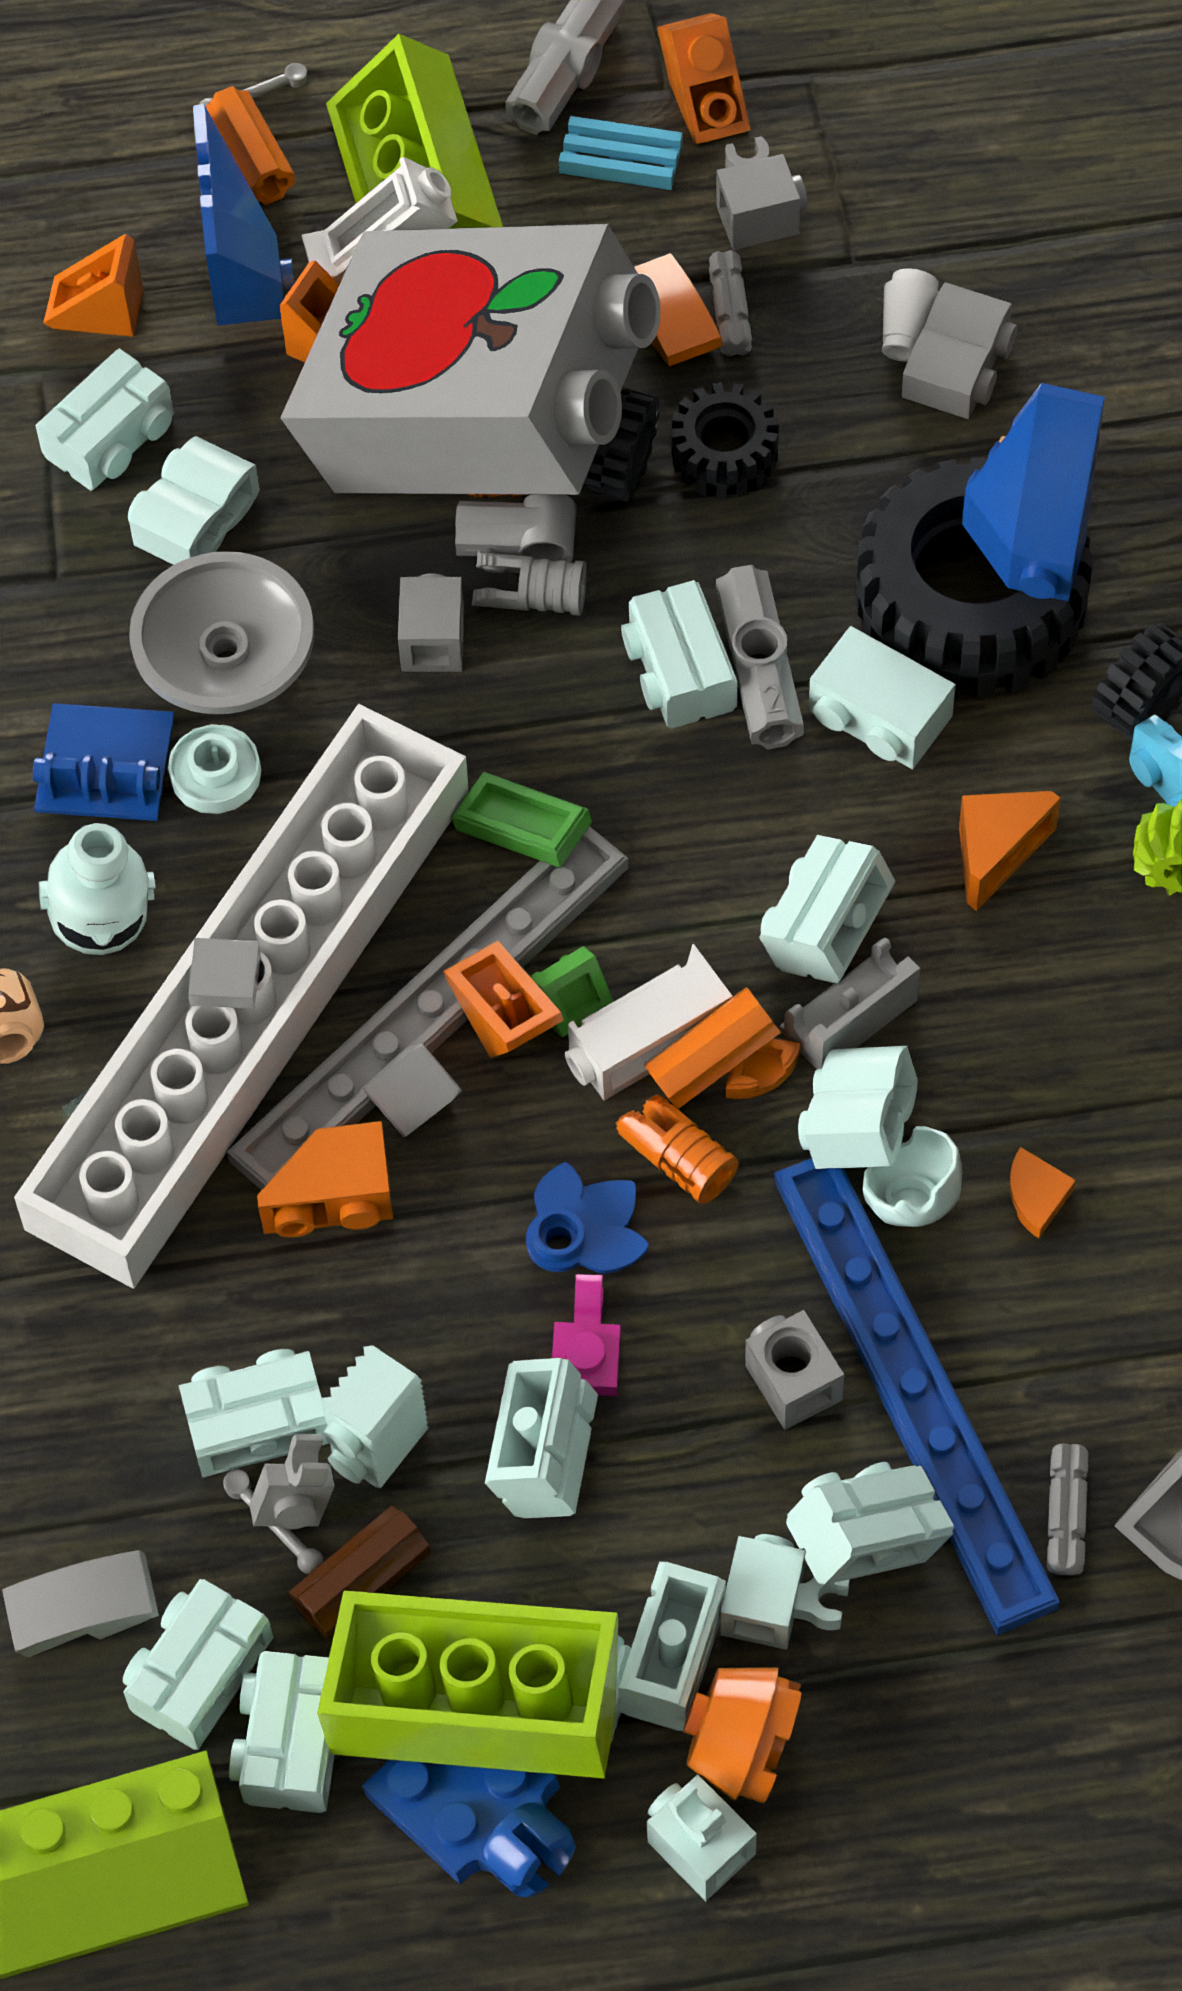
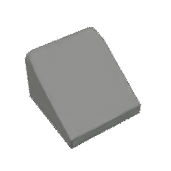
M423 1044L407 1046L362 1088L403 1137L409 1135L449 1104L462 1091Z

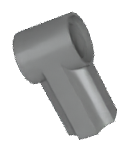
M530 494L524 499L523 503L459 501L455 522L456 555L477 556L478 552L534 556L535 559L539 560L546 558L552 561L568 560V562H572L577 509L575 501L565 494Z

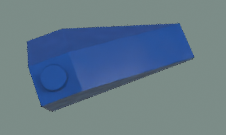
M204 104L194 105L193 114L199 164L198 177L201 189L200 202L205 253L217 326L281 319L280 304L285 298L284 294H288L294 285L292 259H280L277 235Z
M1041 383L1014 418L1009 433L1001 443L998 441L989 451L986 463L980 471L976 469L968 479L965 488L962 525L1005 585L1010 589L1023 591L1025 594L1038 599L1055 598L1069 602L1086 541L1105 401L1104 396Z

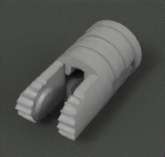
M478 552L476 567L492 573H519L518 592L504 591L496 588L474 590L472 606L523 611L537 609V611L547 612V610H552L556 613L570 612L571 615L581 616L586 594V561L576 560L575 563L568 562V560L552 561L546 558L539 560L535 559L534 556Z

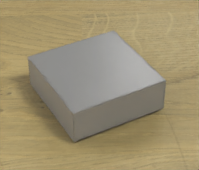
M195 938L188 991L190 1006L255 1009L261 955L259 941Z

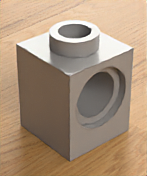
M435 573L424 574L419 577H400L398 645L401 671L462 672L464 637L462 578L446 577Z
M804 1310L787 1319L783 1315L774 1316L758 1325L751 1333L750 1338L746 1339L745 1366L784 1430L842 1401L844 1373ZM785 1357H796L804 1361L807 1367L796 1373H788L777 1368L775 1363Z

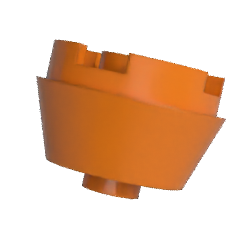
M718 1668L707 1695L695 1693L686 1717L683 1732L693 1735L687 1758V1766L733 1802L736 1801L738 1796H742L764 1804L777 1776L776 1773L770 1770H775L785 1742L790 1739L802 1695V1692L799 1691L801 1684L779 1677L778 1668Z

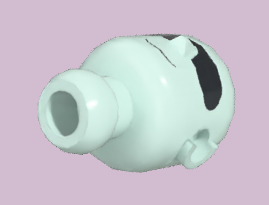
M100 823L86 825L75 832L68 845L59 850L49 867L48 881H39L41 910L47 909L54 933L66 946L84 954L105 955L117 952L136 940L145 925L148 900H154V889L156 888L154 873L146 871L142 858L127 844L124 836L116 828Z

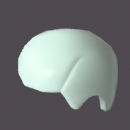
M916 1126L913 1129L910 1140L901 1144L898 1157L892 1166L868 1167L865 1170L863 1178L865 1201L880 1219L894 1226L918 1227L934 1223L951 1211L960 1199L962 1164L959 1150L947 1133L926 1126Z

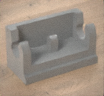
M882 938L871 948V956L841 978L838 984H833L805 1007L796 1004L785 1012L784 1023L780 1025V1032L789 1041L801 1043V1054L816 1069L823 1068L824 1061L832 1049L857 1048L917 1001L920 967L909 956L897 965L890 955L891 944L887 938Z

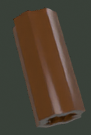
M391 1505L289 1591L290 1600L317 1634H321L329 1640L335 1633L344 1591L384 1594L431 1554L430 1545L407 1515Z

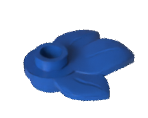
M564 1162L549 1171L538 1183L534 1193L538 1216L534 1218L527 1229L526 1247L530 1258L539 1267L551 1272H566L580 1265L598 1273H612L632 1266L648 1251L649 1243L645 1238L627 1228L632 1219L636 1203V1186L633 1181L612 1180L583 1187L582 1181L574 1168L567 1162ZM555 1236H563L571 1243L564 1249H552L547 1245V1242Z

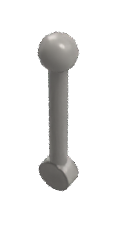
M291 63L285 68L284 74L243 90H248L251 97L255 98L285 85L294 88L302 87L307 82V69L300 63ZM205 98L200 101L199 105H207L213 98Z
M239 1469L228 1472L223 1480V1486L228 1496L234 1499H243L250 1507L249 1504L254 1492L251 1489L249 1476L246 1472ZM268 1526L298 1557L297 1564L303 1573L309 1575L324 1562L321 1552L314 1548H307L290 1529L280 1526Z

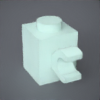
M761 1534L755 1536V1539L738 1536L721 1609V1636L787 1650L794 1618L809 1621L824 1630L840 1629L842 1612L823 1607L819 1599L827 1593L847 1596L850 1579L824 1585L823 1583L818 1584L814 1577L809 1582L802 1583L805 1571L804 1557L806 1550L794 1548L792 1542L775 1535Z
M698 1774L683 1788L678 1783L668 1787L656 1798L648 1810V1814L651 1816L647 1821L648 1843L705 1901L756 1855L757 1833Z

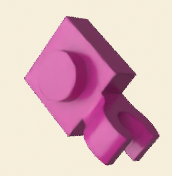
M576 1274L574 1323L554 1322L552 1358L570 1360L581 1373V1379L586 1380L598 1396H617L621 1327L615 1324H602L603 1275Z

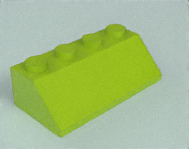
M398 34L326 103L355 203L359 202L400 168L399 160L404 156L426 168H435L448 181L451 187L450 199L457 218V222L449 229L503 227L449 55Z
M344 1591L317 1711L329 1752L332 1755L605 1779L616 1712L618 1615L614 1612Z
M207 1751L0 1810V1979L249 1906Z

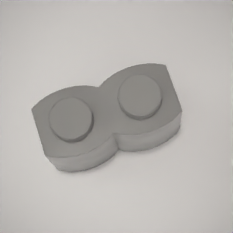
M945 282L933 303L925 327L917 338L904 369L902 398L966 419L970 418L977 403L986 405L991 397L997 378V371L992 370L998 357L1008 358L1017 335L1018 325L1010 323L1012 303Z

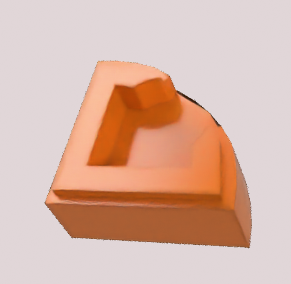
M776 1038L770 1040L729 1071L726 1084V1098H753L766 1094L780 1086L791 1075L798 1063L801 1043Z
M1020 1147L1011 1167L1010 1194L1020 1222L1029 1232L1040 1238L1074 1191L1076 1180Z

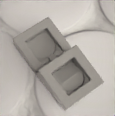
M139 1550L77 1563L2 1589L15 1652L28 1658L85 1634L101 1640L159 1616L145 1553Z

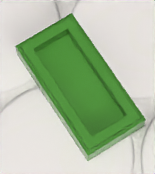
M486 772L481 774L452 815L457 831L559 868L564 864L592 823L589 810L585 807Z

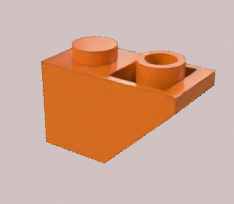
M709 13L657 27L669 83L693 143L697 145L750 131L726 17Z
M382 1121L316 1129L257 1195L264 1234L277 1233L284 1237H299L311 1233L314 1228L342 1225L347 1229L358 1230L372 1227L381 1220L393 1219Z

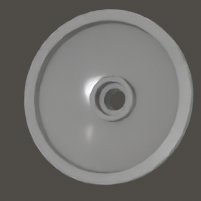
M213 552L183 560L162 572L149 584L134 608L130 622L129 639L133 659L140 675L159 696L176 706L190 711L205 714H230L263 705L283 693L293 684L309 660L314 642V622L310 603L305 592L298 582L284 569L273 562L251 554ZM225 651H231L235 653L230 657H217L220 653Z

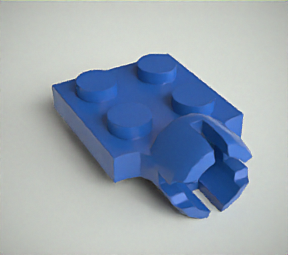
M388 1760L362 1785L366 1797L460 1885L470 1875L482 1870L491 1872L516 1896L523 1898L534 1897L549 1887V1884L536 1873L541 1862L559 1877L568 1866L576 1849L570 1829L546 1808L549 1799L560 1789L557 1777L554 1774Z

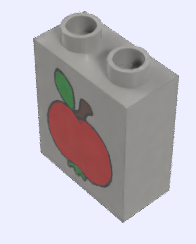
M608 224L363 231L281 415V420L334 493L579 495L598 446L612 441L619 429L622 414L620 392L638 348L649 346L658 332L660 300L656 286L649 276L637 273Z

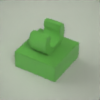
M584 946L569 955L560 957L558 962L542 972L537 971L531 975V979L562 1013L564 1021L552 1027L561 1037L568 1034V1023L574 1021L579 1028L582 1026L581 1020L614 1002L596 956Z

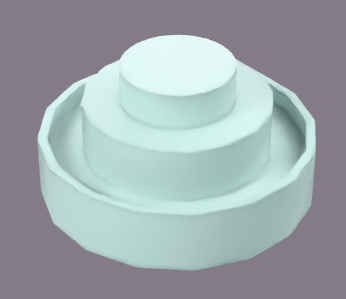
M210 724L195 728L181 737L170 753L168 770L174 793L186 806L201 813L220 814L235 810L250 800L259 786L261 765L256 746L244 732L231 726Z

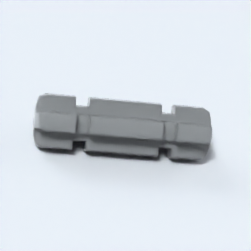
M733 250L724 253L716 251L709 258L710 281L713 285L712 295L716 323L723 347H720V351L728 357L736 354L744 356L752 348V335L747 318L749 314L744 280L741 277V259L739 254Z
M1062 1443L1055 1445L1052 1449L1050 1477L1053 1479H1051L1048 1520V1537L1051 1539L1047 1547V1568L1049 1572L1056 1575H1079L1082 1573L1085 1564V1542L1082 1540L1086 1533L1087 1482L1085 1479L1088 1473V1451L1079 1444L1070 1445Z

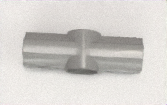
M570 0L555 24L546 22L541 27L531 49L529 66L506 100V115L511 117L520 129L538 135L543 130L550 131L576 88L583 90L588 88L599 68L603 45L625 12V0Z
M753 565L731 568L726 575L716 579V591L731 652L732 669L737 679V687L740 691L751 744H759L766 749L785 747L794 739L803 736L804 724L787 656V635L779 623L768 572L756 569ZM755 654H763L769 657L765 659H755L749 656Z

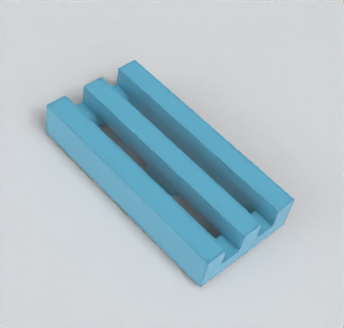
M570 116L568 134H565L563 142L564 150L560 153L559 173L672 190L683 146V134L676 131ZM577 152L607 156L610 159L579 155ZM632 160H634V161H641V162H647V163H654V164H661V165H665V166H664V167H660V166L646 165V164H640V163H633Z

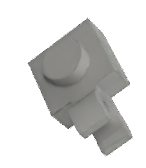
M295 1434L291 1439L285 1464L264 1465L249 1504L253 1526H280L285 1529L319 1526L334 1489L330 1464L318 1463V1454L323 1443L322 1434Z

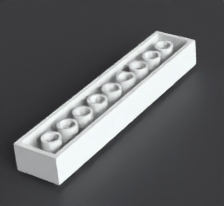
M360 704L356 706L195 937L259 941L261 955L255 1009L190 1006L188 991L194 948L193 940L14 1198L25 1231L133 1289L136 1287L451 822L452 815L469 793L466 756Z

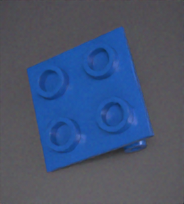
M53 703L43 758L36 757L33 764V781L38 782L34 811L39 813L157 821L174 712Z

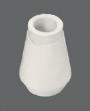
M900 269L895 271L892 280L885 284L882 352L888 358L903 362L908 361L915 342L925 327L930 310L939 293L938 280L931 274L917 269Z

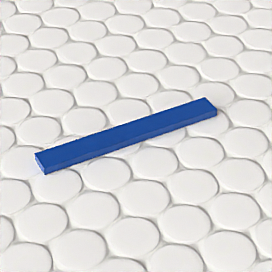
M810 1158L775 1172L774 1183L912 1464L916 1465V1467L922 1466L935 1490L934 1500L941 1501L954 1525L953 1534L949 1540L996 1636L1057 1611L1060 1601L844 1168L815 1169L813 1160Z

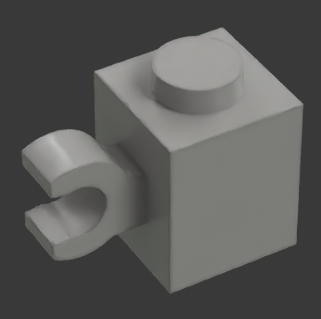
M761 136L755 138V156L748 159L737 155L733 143L727 144L725 147L726 168L716 170V206L732 250L799 235L800 210L807 209V195L801 176L799 174L791 175L784 154L769 157L768 143Z

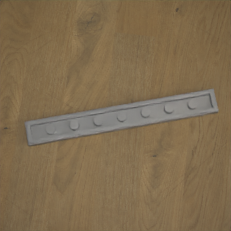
M589 826L561 868L539 861L227 1151L229 1162L262 1190L316 1129L357 1124L376 1106L362 1089L407 1046L423 1044L430 1053H433L468 1020L445 978L444 971L497 940L523 968L629 869L628 857Z

